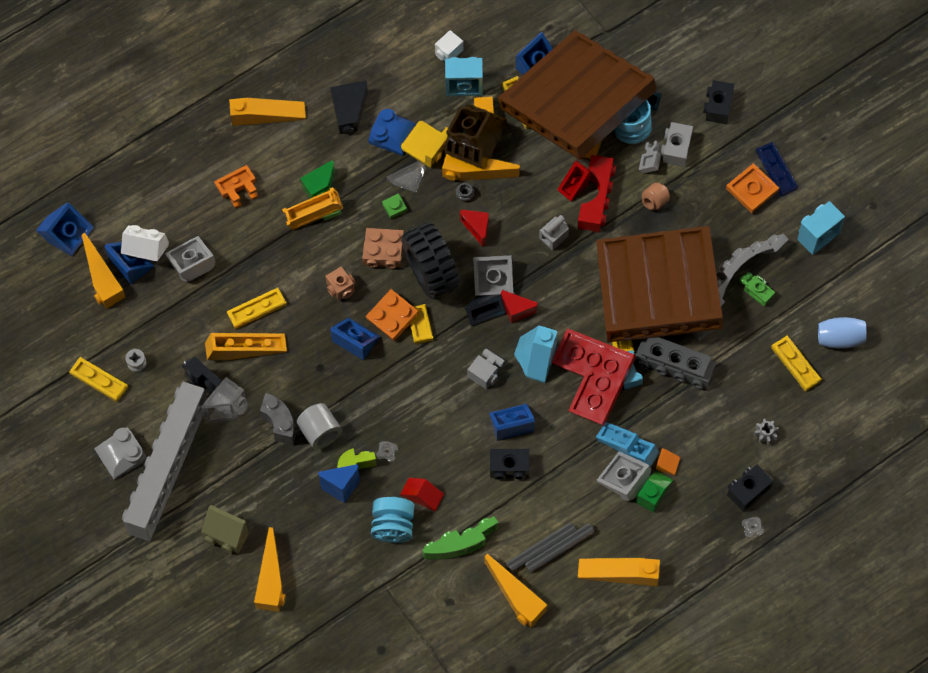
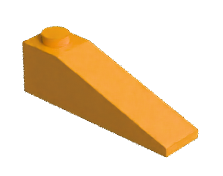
M258 98L229 99L232 126L306 120L304 102Z
M446 154L442 167V177L452 181L519 177L520 165L487 158V167L480 168Z
M83 233L82 238L96 292L94 297L99 305L103 304L107 309L126 297L122 287L86 233Z
M211 333L205 342L207 360H232L287 352L285 334Z
M269 527L254 604L256 609L280 612V606L285 604L286 594H283L274 530Z
M486 554L485 564L512 607L517 620L524 626L527 624L532 628L547 611V604L489 554Z
M645 558L579 559L578 579L657 586L660 560Z

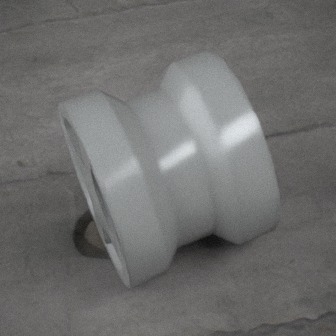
M132 349L126 354L125 359L131 371L141 372L145 369L147 362L141 350Z

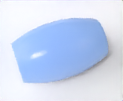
M848 317L833 318L818 323L819 345L839 349L855 347L866 343V323L863 320Z

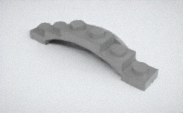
M774 234L766 241H756L750 247L738 248L732 253L733 257L729 261L726 260L719 266L720 270L716 275L718 276L717 283L721 306L725 303L722 299L725 289L738 268L754 255L776 252L788 241L784 234Z

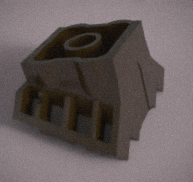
M474 105L459 107L446 131L448 139L445 142V154L480 168L487 167V158L492 157L494 148L499 140L502 139V130L507 129V119Z

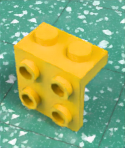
M419 121L402 143L401 149L431 168L435 162L439 161L443 154L445 142L448 139L446 134L448 128L445 127L441 133L427 123Z

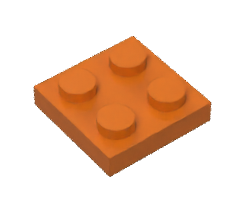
M754 163L726 185V189L751 213L756 211L779 191V187Z
M390 289L365 317L390 339L395 341L420 313Z

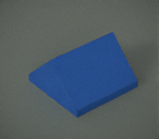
M542 32L516 55V69L523 75L553 49Z
M122 242L106 244L105 250L108 259L130 284L154 267L148 259L121 254Z
M349 317L333 326L330 330L332 342L362 360L366 358L380 338L379 335Z
M527 404L489 413L497 441L534 432L535 420Z
M357 464L318 472L321 489L343 503L347 501L360 482Z

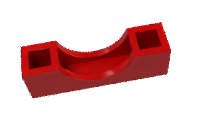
M591 155L589 170L591 171L590 181L595 184L599 193L592 201L581 204L577 229L600 233L601 226H605L606 215H603L604 209L608 210L610 199L607 198V193L612 191L613 182H610V178L615 176L616 166L613 165V158Z

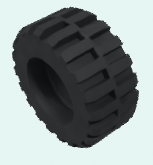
M426 222L404 232L401 236V242L406 258L425 294L429 298L435 299L458 288L460 277L455 261L437 227L433 223Z

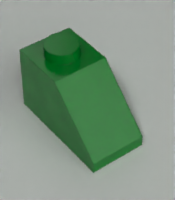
M331 160L300 178L301 187L310 199L330 190L335 174L334 162Z
M655 471L639 492L637 504L654 513L673 480Z

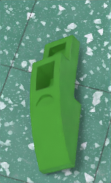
M494 516L490 519L485 518L475 528L466 529L461 536L457 530L453 532L448 531L438 541H431L424 546L422 550L423 557L428 560H441L459 557L476 551L486 545L485 537L498 529V521Z

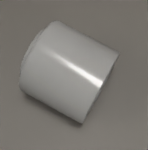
M323 403L308 407L297 419L298 427L314 449H321L330 445L342 433L341 426Z

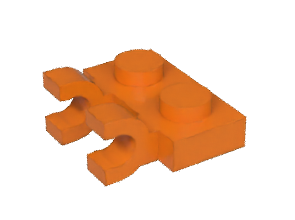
M247 165L214 181L223 199L229 196L235 209L242 206L239 201L240 197L236 192L245 188L251 200L258 197L257 189L253 185L256 183V178Z

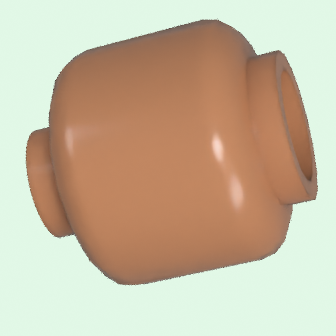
M660 183L651 184L642 193V202L650 210L656 211L661 209L670 199L668 188Z

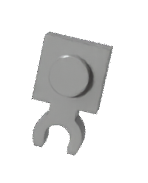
M654 141L653 146L649 142L646 143L645 149L647 152L642 154L639 171L642 173L658 170L661 158L659 153L661 144L658 141Z

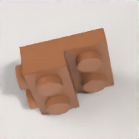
M366 228L363 265L371 268L377 266H385L390 269L401 267L403 249L401 236L404 230Z

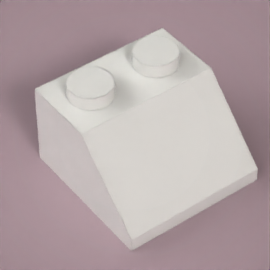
M128 225L122 234L121 254L158 261L168 247L169 242L165 233L155 229L147 230L136 225Z

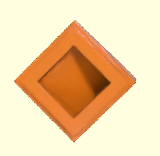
M662 448L656 470L675 476L680 457Z

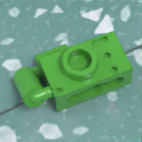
M747 272L740 278V283L745 284L744 291L765 307L774 297L775 292L766 285V281L760 276H753L752 273Z

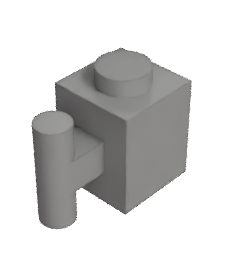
M561 215L559 217L555 216L539 230V239L552 251L569 236V227Z
M485 349L482 355L487 359L485 360L478 355L467 369V377L487 389L489 385H493L498 379L497 367L494 364L502 367L505 360Z

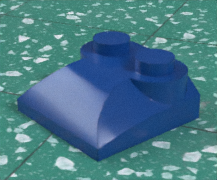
M384 109L379 113L371 129L368 142L371 145L403 156L404 151L401 149V145L416 126V123L396 115L391 109Z

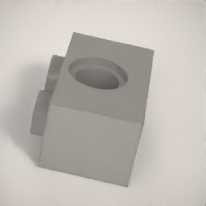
M671 122L670 129L666 128L664 139L667 140L666 145L663 144L661 149V155L664 156L663 163L685 167L693 126Z

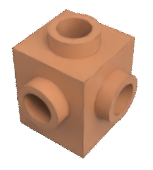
M342 266L325 276L328 292L332 297L335 296L338 301L349 298L355 292V280L351 274L347 275Z

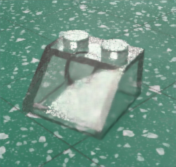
M226 377L201 407L205 421L211 423L236 419L239 415L244 414L248 403L244 389Z

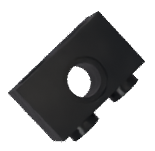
M713 80L712 87L708 86L706 97L709 98V103L705 102L703 113L706 114L705 121L721 124L728 123L735 84Z
M490 449V478L496 480H504L506 478L523 480L529 478V449ZM511 462L515 466L508 468L505 464Z
M758 464L753 468L748 467L743 472V477L739 480H733L728 486L727 496L743 512L772 487L774 481ZM751 484L754 488L746 489L744 485Z

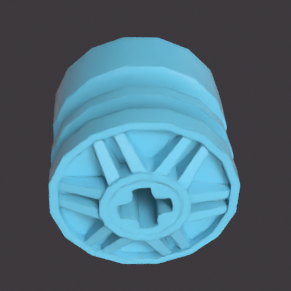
M648 100L641 104L613 130L616 138L621 142L637 144L649 137L652 125L651 107Z
M383 497L373 501L372 515L375 519L372 521L371 537L389 543H401L411 540L413 523L410 521L414 517V503L398 497Z

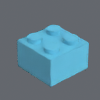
M452 57L445 59L446 96H483L482 58Z
M830 201L825 205L821 204L816 208L814 214L811 216L807 215L802 219L797 240L814 255L841 233L845 216Z

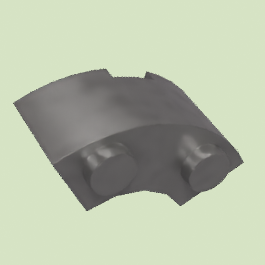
M265 393L260 409L262 419L273 426L276 442L294 446L295 429L289 409L281 400Z

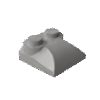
M199 236L165 253L183 281H192L202 274L209 272L215 265L213 254Z
M511 255L473 258L475 296L501 294L502 290L513 293Z
M128 427L117 429L112 437L94 448L114 480L141 465L147 459Z
M619 451L596 481L619 494L623 500L630 501L639 494L650 477L652 469L650 465Z

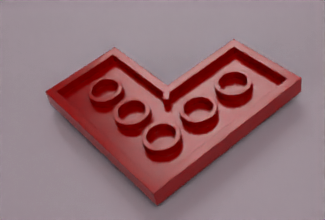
M567 328L551 363L584 377L568 411L601 426H605L636 356Z

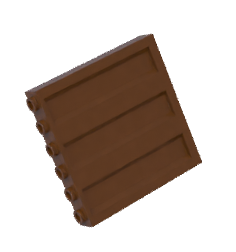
M574 30L503 92L498 99L501 110L581 160L657 90L655 79L652 75L644 73L637 66L628 63L624 58L616 56L611 50L603 48L598 42H593L585 34H580Z
M709 226L596 240L608 343L723 329Z

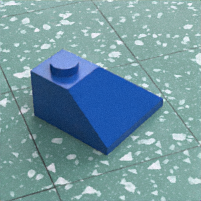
M65 203L48 215L36 231L48 243L72 256L83 242L82 234L86 233L88 236L94 227L71 204Z

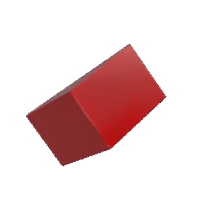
M575 160L557 191L568 200L573 201L590 184L591 171Z
M461 210L459 212L460 221L483 247L486 243L489 213Z
M504 290L501 291L504 307L511 323L536 314L537 302Z
M408 478L400 496L435 512L444 494L427 479Z

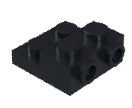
M196 356L184 362L182 368L185 370L184 375L188 380L187 383L204 388L212 398L216 397L219 401L225 397L222 381Z

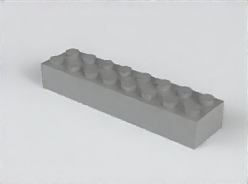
M182 382L181 386L177 387L175 391L174 403L169 405L167 410L168 417L166 421L162 422L159 438H156L152 445L153 452L145 461V471L139 475L138 487L130 496V506L124 510L122 520L128 534L147 541H151L208 405L205 389L186 382Z

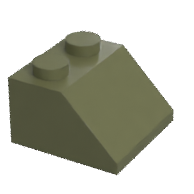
M212 505L209 506L201 530L204 541L213 546L215 544L221 546V549L227 553L232 554L234 552L239 554L249 535L246 521Z

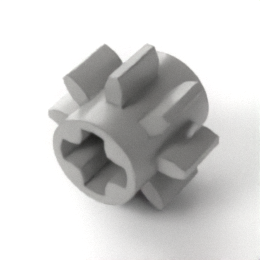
M763 419L762 424H756L755 428L757 430L754 432V436L759 437V443L763 441L769 444L771 439H777L775 433L778 432L779 427H774V421L769 422Z

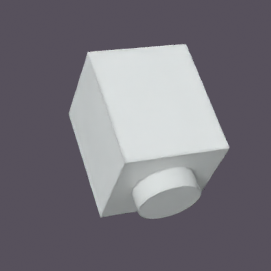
M451 30L435 43V54L442 61L457 57L463 51V40Z

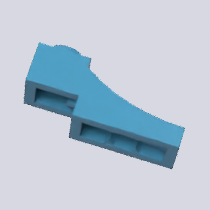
M607 422L596 436L599 442L650 465V467L660 453L655 444L640 439L636 433Z

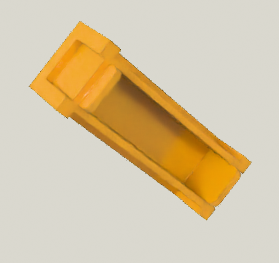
M332 187L325 193L282 210L287 217V225L294 230L343 209L338 192Z

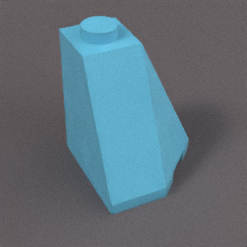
M537 326L520 337L514 356L520 363L526 378L545 383L552 359L557 350L558 331Z

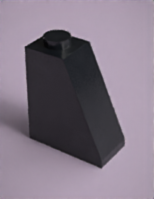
M367 81L330 87L339 134H351L354 131H358L368 94Z

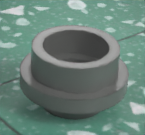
M468 183L460 184L456 188L457 198L461 201L471 200L474 196V188Z

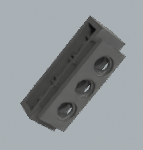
M659 337L642 339L635 358V363L642 368L653 369L660 375L672 376L679 382L691 383L698 389L708 388L716 366V362L711 360V356Z

